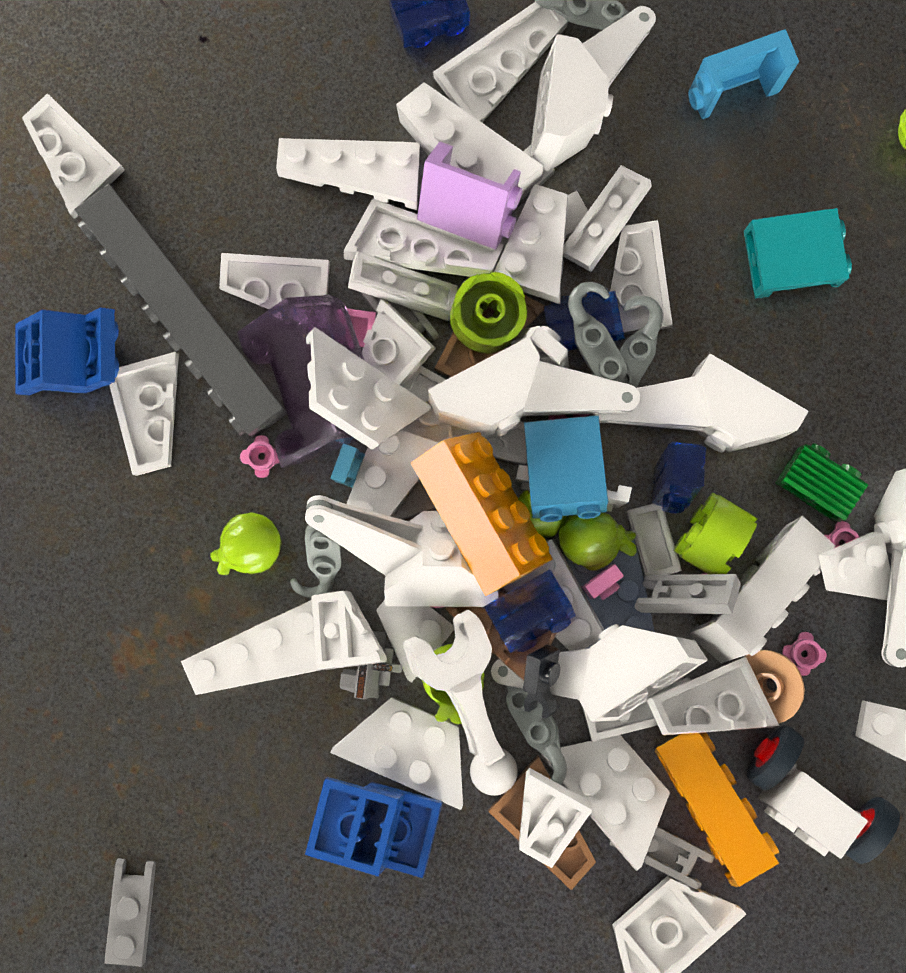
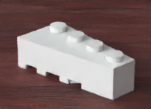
M425 82L396 104L400 123L416 142H420V147L428 156L439 142L453 146L451 166L504 185L514 169L521 171L518 187L522 188V195L529 191L534 184L542 180V164Z
M803 516L786 524L756 558L760 565L758 567L752 565L738 578L741 586L733 613L713 614L714 617L709 622L702 625L697 624L689 632V635L720 663L748 654L751 656L755 655L767 642L764 635L771 627L774 629L779 626L788 616V612L785 609L791 601H798L808 591L810 586L807 584V581L813 574L816 576L822 572L818 555L834 549L835 545Z

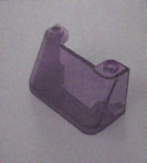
M332 295L285 298L237 332L242 349L250 361L256 364L271 363L292 429L281 432L275 441V449L281 468L298 465L341 448L343 444L348 445L358 441L309 408L311 383L308 379L307 364L312 359L311 345L306 344V337L314 327L364 360L349 312L345 304L339 298Z

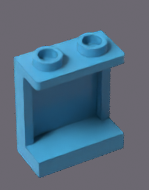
M786 29L703 59L688 92L690 104L694 110H698L701 119L710 116L723 91L759 79L766 97L780 93L799 63Z
M599 415L524 422L532 518H540L544 522H554L561 520L563 516L578 515L579 518L590 519L607 512L608 496Z

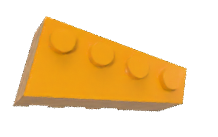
M706 732L679 734L657 747L654 752L678 794L687 800L686 807L695 824L701 831L705 830L708 835L706 838L707 845L712 854L722 866L725 864L729 872L724 875L731 886L740 887L778 865L779 862L775 855L779 853V850L767 832L760 833L753 821L758 818L747 798L744 797L740 800L732 786L737 784L729 768L726 764L719 766L712 752L716 751V748Z

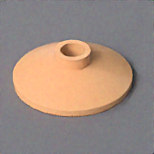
M760 650L753 656L750 654L746 655L778 724L793 717L800 709L805 694L803 678L796 665L786 656L771 650ZM768 678L773 679L776 682V691H772L768 688Z

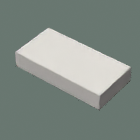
M662 502L625 511L630 531L636 533L635 542L643 576L669 575L682 571L677 553L673 551L675 546Z

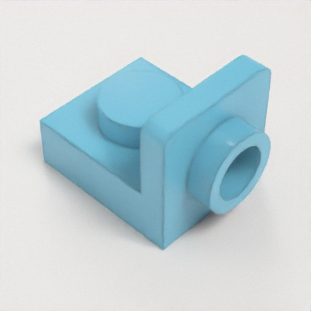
M343 444L331 479L353 488L365 454L355 447Z

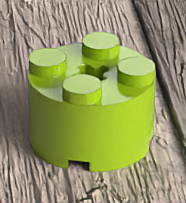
M499 272L477 274L468 278L458 289L450 312V325L458 340L471 350L487 354L495 353L509 346L520 333L527 319V305L522 288L514 279ZM490 307L494 310L493 317L491 316L486 319L482 316L483 310L486 311Z
M712 492L704 505L700 504L689 521L693 526L687 534L683 533L673 551L679 554L680 558L707 574H727L731 567L726 565V562L732 561L735 556L737 558L741 556L756 529L757 523L755 521L758 518L721 495Z

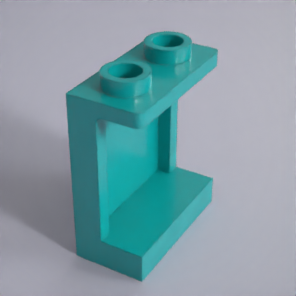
M837 208L754 219L744 229V237L755 299L769 297L774 291L824 284L838 287L850 278L852 262L849 254H845L843 243L846 229L844 221L839 219Z

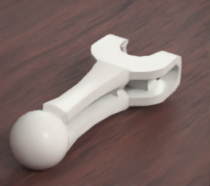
M466 610L453 619L455 640L452 647L445 653L436 655L431 645L425 640L420 639L418 635L404 642V649L413 674L432 688L446 691L457 710L467 736L469 752L475 756L470 766V776L473 784L484 794L501 795L514 785L518 772L517 764L513 756L499 745L487 716L482 694L481 675L490 661L492 647L480 619L471 611Z

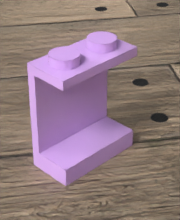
M439 142L425 160L417 220L496 250L504 237L509 238L516 223V217L512 216V211L518 206L522 195V188L518 187L521 171L514 169L504 185L451 166L453 146Z

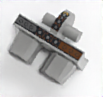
M373 631L386 655L387 662L359 665L357 670L343 669L341 673L340 688L354 693V698H379L380 685L389 686L391 672H402L401 664L392 663L393 649L385 648L386 632Z

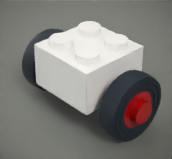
M787 725L776 729L759 744L746 774L747 778L754 785L763 790L758 798L768 805L764 812L824 857L828 851L840 859L846 854L860 864L870 862L887 847L898 829L900 823V812L886 799L875 797L867 801L857 811H854L809 775L796 769L797 765L795 763L802 752L804 738Z

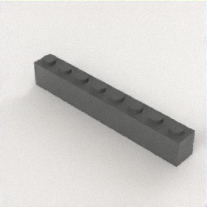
M107 184L74 209L82 219L78 226L91 242L97 238L104 247L99 251L103 259L112 269L118 265L125 276L120 279L123 285L133 296L139 293L146 304L141 308L154 324L161 321L168 330L163 334L167 342L176 352L182 349L189 359L184 363L197 380L203 376L211 386L206 390L210 398L219 408L225 404L232 413L228 421L240 436L247 433L251 438L255 439L288 414L110 184Z

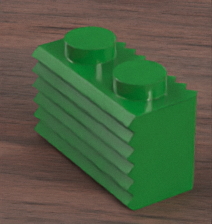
M814 443L811 446L804 444L797 448L776 480V485L793 494L796 498H799L835 523L845 521L856 506V503L860 500L868 484L860 479L862 474L848 464L840 466L830 460V452L822 446Z

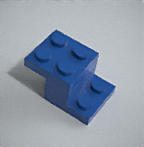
M100 307L86 315L42 309L16 323L15 394L30 396L42 390L85 394L115 383V378L119 371V362L117 357H115V341L119 332L118 324L115 321V309Z
M327 777L324 779L305 855L375 876H379L386 868L423 878L443 801L375 782L362 787Z

